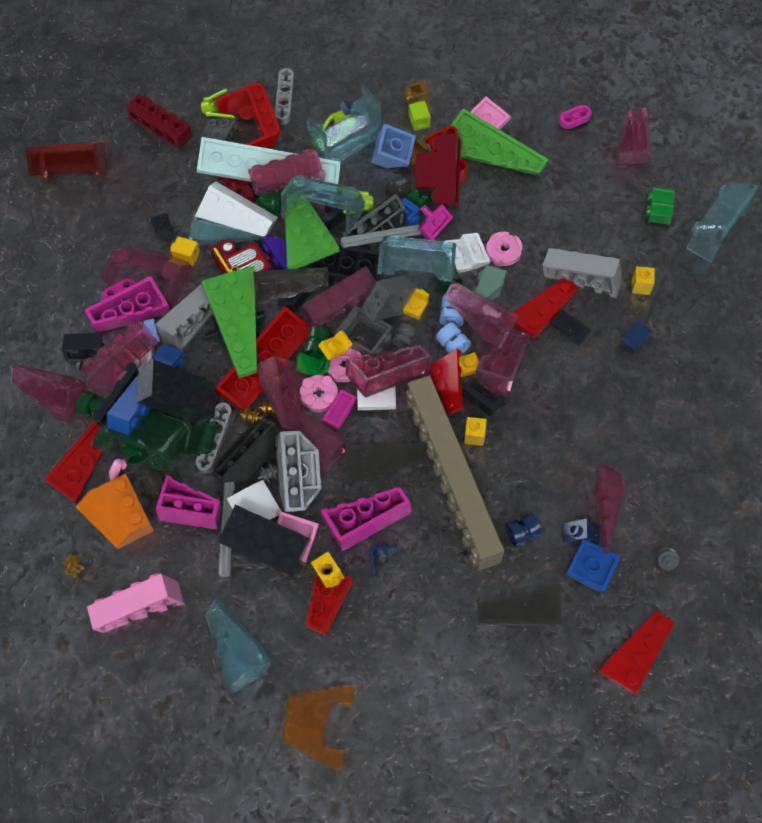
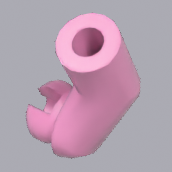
M118 458L113 461L109 470L110 481L119 477L120 470H124L127 467L125 459L120 460Z

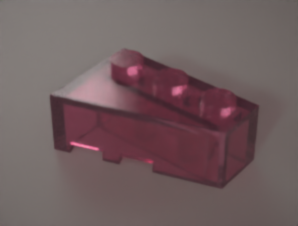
M646 108L628 110L624 130L616 152V166L650 163L652 149Z

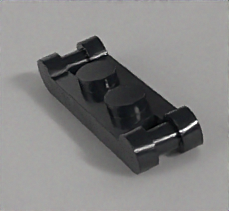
M135 363L126 365V373L121 380L115 383L114 390L105 397L101 408L92 413V417L99 427L107 426V413L139 374Z

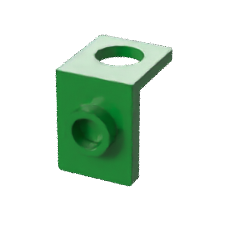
M299 353L295 370L310 376L323 375L329 371L330 360L326 356L317 359Z

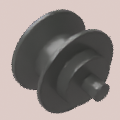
M268 462L267 468L260 466V475L257 476L259 480L263 479L268 484L271 478L277 480L278 467L275 468L274 464L271 465L270 462Z
M664 547L657 552L656 559L662 569L671 570L678 565L679 558L674 549Z

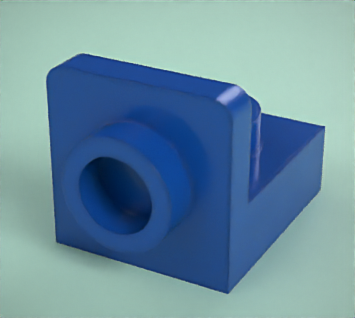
M403 198L401 202L406 208L404 217L407 218L406 226L417 225L421 220L420 208L406 198Z

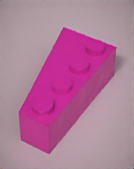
M151 276L85 309V313L96 333L157 318L170 312L167 301Z
M401 487L377 493L375 496L367 499L363 497L357 499L356 502L346 505L343 503L329 510L328 508L320 510L325 524L342 551L412 513L410 501Z

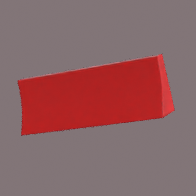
M284 307L256 339L257 373L238 378L233 366L215 387V394L244 412L248 406L253 404L307 339L311 326L287 307Z

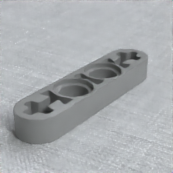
M289 68L282 69L278 77L275 116L280 125L288 124L291 119L294 73ZM282 88H289V89H290V90L287 91V92L281 91ZM287 101L288 104L281 105L280 102Z
M227 403L216 405L214 418L210 419L196 459V466L201 473H210L215 467L232 418V410ZM226 409L227 413H224V414H223V416H222V420H223V421H221V420H220V418H221L220 412H223V410ZM220 425L223 429L220 433L212 432L213 427ZM214 442L217 446L214 450H207V444ZM206 455H208L209 465L203 467L201 463H205Z

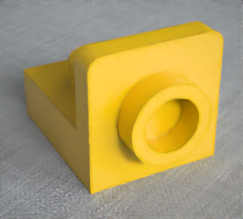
M416 288L404 307L403 313L420 320L429 304V294L423 289Z
M341 330L335 337L322 341L318 346L327 359L332 360L343 356L353 344L345 332Z
M475 352L459 357V366L462 367L460 378L481 372L482 368Z

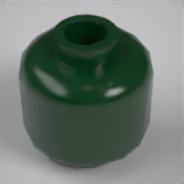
M263 191L257 199V205L271 214H277L284 208V197L278 191Z

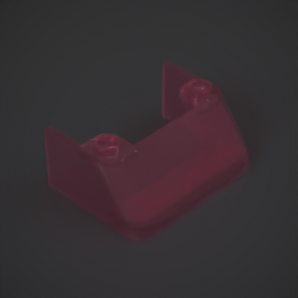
M129 245L116 248L111 253L100 276L105 287L108 288L114 285L125 263L159 272L164 279L171 281L164 296L170 310H172L191 275L192 269L186 260L137 245Z

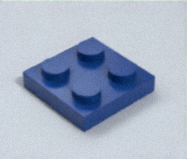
M582 540L566 576L603 594L621 557L588 540Z

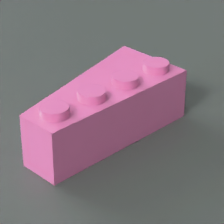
M161 573L151 575L148 580L131 584V587L128 589L113 592L110 597L95 600L94 604L87 606L93 630L104 633L129 624V619L141 620L147 617L148 612H163L168 610V605L176 603L177 606L185 603L178 581Z

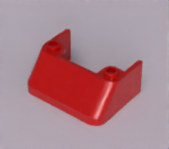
M261 83L251 84L214 100L222 114L233 115L239 113L240 117L244 120L255 117L262 137L245 145L273 149L281 135V129L265 88Z

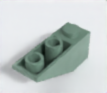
M485 265L484 271L480 270L477 278L479 284L474 286L472 296L474 297L472 301H468L466 307L468 319L474 317L500 295L506 278V270Z

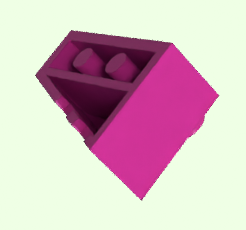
M166 475L156 506L159 521L217 530L222 515L220 501L199 490L195 491L189 488L187 484L183 482L181 484L173 480L171 476Z

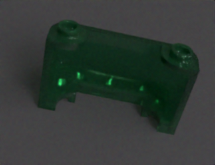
M149 409L147 416L141 419L138 428L134 429L130 435L109 429L106 421L95 434L92 447L108 450L113 446L115 439L149 451L148 462L150 466L161 472H166L184 459L190 428L182 420Z

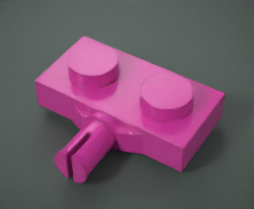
M425 204L420 210L426 218L418 230L428 242H431L453 216L443 204L438 205L433 212Z

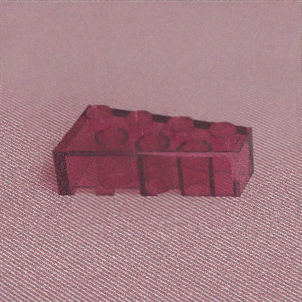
M307 149L301 154H291L286 156L285 159H274L269 161L268 164H258L248 169L256 195L278 191L280 186L292 188L299 182L306 185L311 184V180L319 179V182L325 181L316 149Z
M367 266L303 304L302 313L311 327H321L329 322V319L341 315L349 306L353 307L360 303V299L364 296L368 298L377 282Z
M141 319L137 323H132L123 334H118L109 345L101 347L95 356L84 361L81 367L85 382L102 397L106 393L104 389L110 384L114 386L118 381V376L123 371H126L125 367L127 364L134 363L136 358L138 360L142 359L158 343L153 332Z
M422 345L401 348L398 349V352L394 353L383 351L381 355L376 356L365 354L362 355V358L358 359L348 357L346 358V376L366 398L428 374L430 372L431 355Z

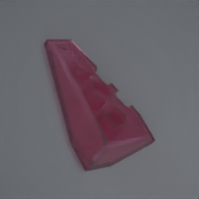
M289 403L276 416L284 431H301L319 450L320 477L346 450L344 439L330 428Z

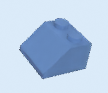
M384 124L377 135L371 163L385 168L409 166L416 135Z

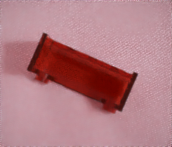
M105 141L25 148L29 177L39 175L40 179L50 178V174L91 171L92 175L102 174V171L105 170Z

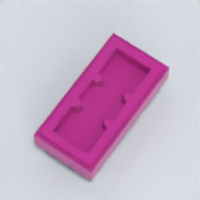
M341 389L322 418V422L339 430L356 404L357 397Z

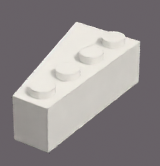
M218 182L209 185L195 215L202 219L260 236L268 235L278 218Z

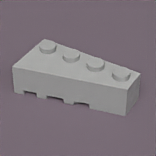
M549 248L542 265L544 276L559 281L564 278L581 288L589 286L595 288L594 292L602 293V291L611 293L610 296L614 298L617 297L622 282L620 259L614 257H603L595 254L590 255L577 251L571 252Z
M202 284L155 324L162 342L166 345L183 350L213 315Z

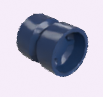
M532 512L521 516L520 521L514 519L505 523L506 533L516 548L526 544L527 539L532 541L542 536L540 524Z

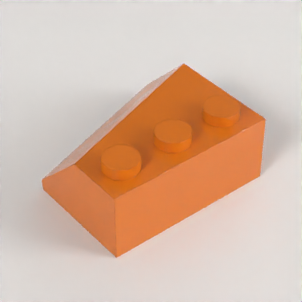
M126 474L89 491L76 506V509L117 549L154 531Z

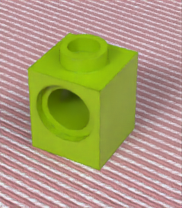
M421 101L409 104L408 116L413 130L429 128L431 116L426 102Z

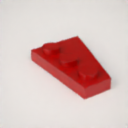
M459 349L452 351L428 366L432 382L447 417L463 409L462 386L460 385L462 367L459 366L461 350Z
M328 569V570L325 571L324 574H325V575H328V574H330L333 570ZM316 572L312 601H310L306 624L309 629L322 635H327L354 582L352 578L343 575L344 578L338 585L327 589Z

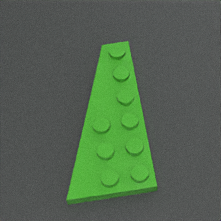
M464 108L450 125L457 128L458 135L462 138L461 158L537 176L540 175L549 162V159Z
M293 190L285 194L287 267L289 272L339 252V246L301 190Z
M254 266L202 280L203 289L238 378L257 373Z

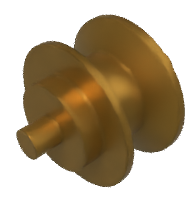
M266 398L262 406H259V409L262 410L265 417L268 414H272L275 418L279 410H282V407H279L276 399L273 402H269Z
M248 406L243 413H240L244 425H247L248 422L256 425V423H259V420L263 419L260 416L259 408L251 411L250 406Z
M72 553L69 554V557L62 562L63 566H67L64 574L73 575L74 578L78 577L77 574L84 570V566L79 565L83 560L82 557Z

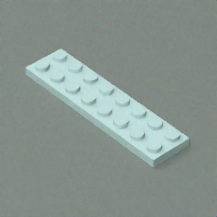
M206 137L201 138L197 173L330 196L337 195L340 161Z

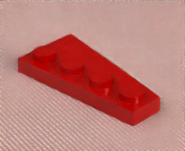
M562 278L506 316L505 322L536 339L576 294L578 286Z
M94 421L46 476L45 482L76 504L112 434L111 431L106 427H99L96 421Z
M656 611L603 665L598 673L636 695L675 622Z

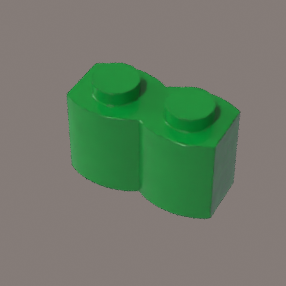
M653 186L652 192H648L647 202H650V206L647 205L646 216H649L648 222L670 225L673 216L675 189Z

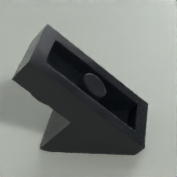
M324 201L327 213L321 217V220L328 231L352 215V213H343V210L351 209V204L349 202Z

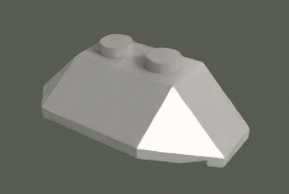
M301 431L279 432L277 465L279 493L285 512L304 511L321 490L319 450Z

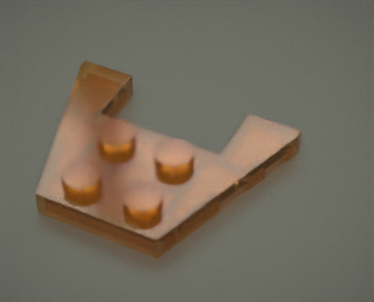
M351 685L289 696L281 741L334 770L342 772L345 751L323 748L330 704L352 707L355 686Z

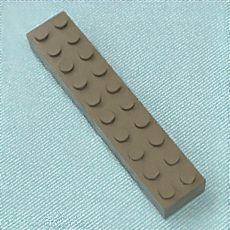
M427 376L408 382L407 399H405L406 405L409 410L412 409L413 422L415 426L420 428V439L422 443L425 442L427 445V456L429 460L432 459L434 462V473L436 477L439 476L441 479L440 487L442 493L448 496L447 504L449 510L455 513L456 518H454L457 529L462 530L464 535L462 536V541L465 548L469 547L471 552L469 558L472 565H476L478 571L500 564L504 554L503 546L431 377Z

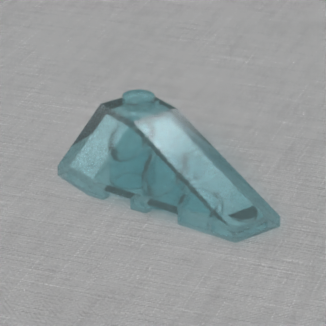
M197 211L194 213L189 234V240L198 242V245L216 244L223 240H231L233 242L261 240L263 237L196 217Z
M214 600L205 615L211 637L215 638L217 642V657H221L223 663L222 675L231 692L234 693L261 677L271 661L256 639L218 600Z

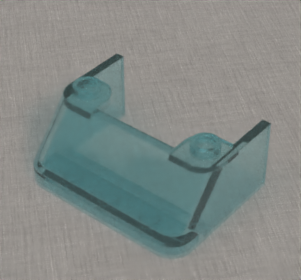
M365 85L362 87V99L352 105V114L325 130L323 125H317L311 117L307 119L309 137L321 158L342 161L377 139V135L382 128L381 102Z
M302 175L293 177L281 193V216L283 219L287 217L298 199L346 210L347 234H350L365 209V199L356 188L316 180Z
M753 182L723 185L718 192L719 197L700 222L697 221L691 230L694 233L687 249L712 263L724 238L741 215H746L760 186Z
M384 236L380 243L377 274H381L382 271L383 274L393 275L398 270L433 273L435 276H438L439 280L453 282L457 244L444 241Z

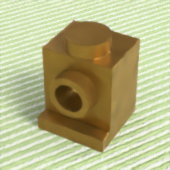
M422 80L405 87L404 99L407 104L421 101L429 104L431 92L426 82Z

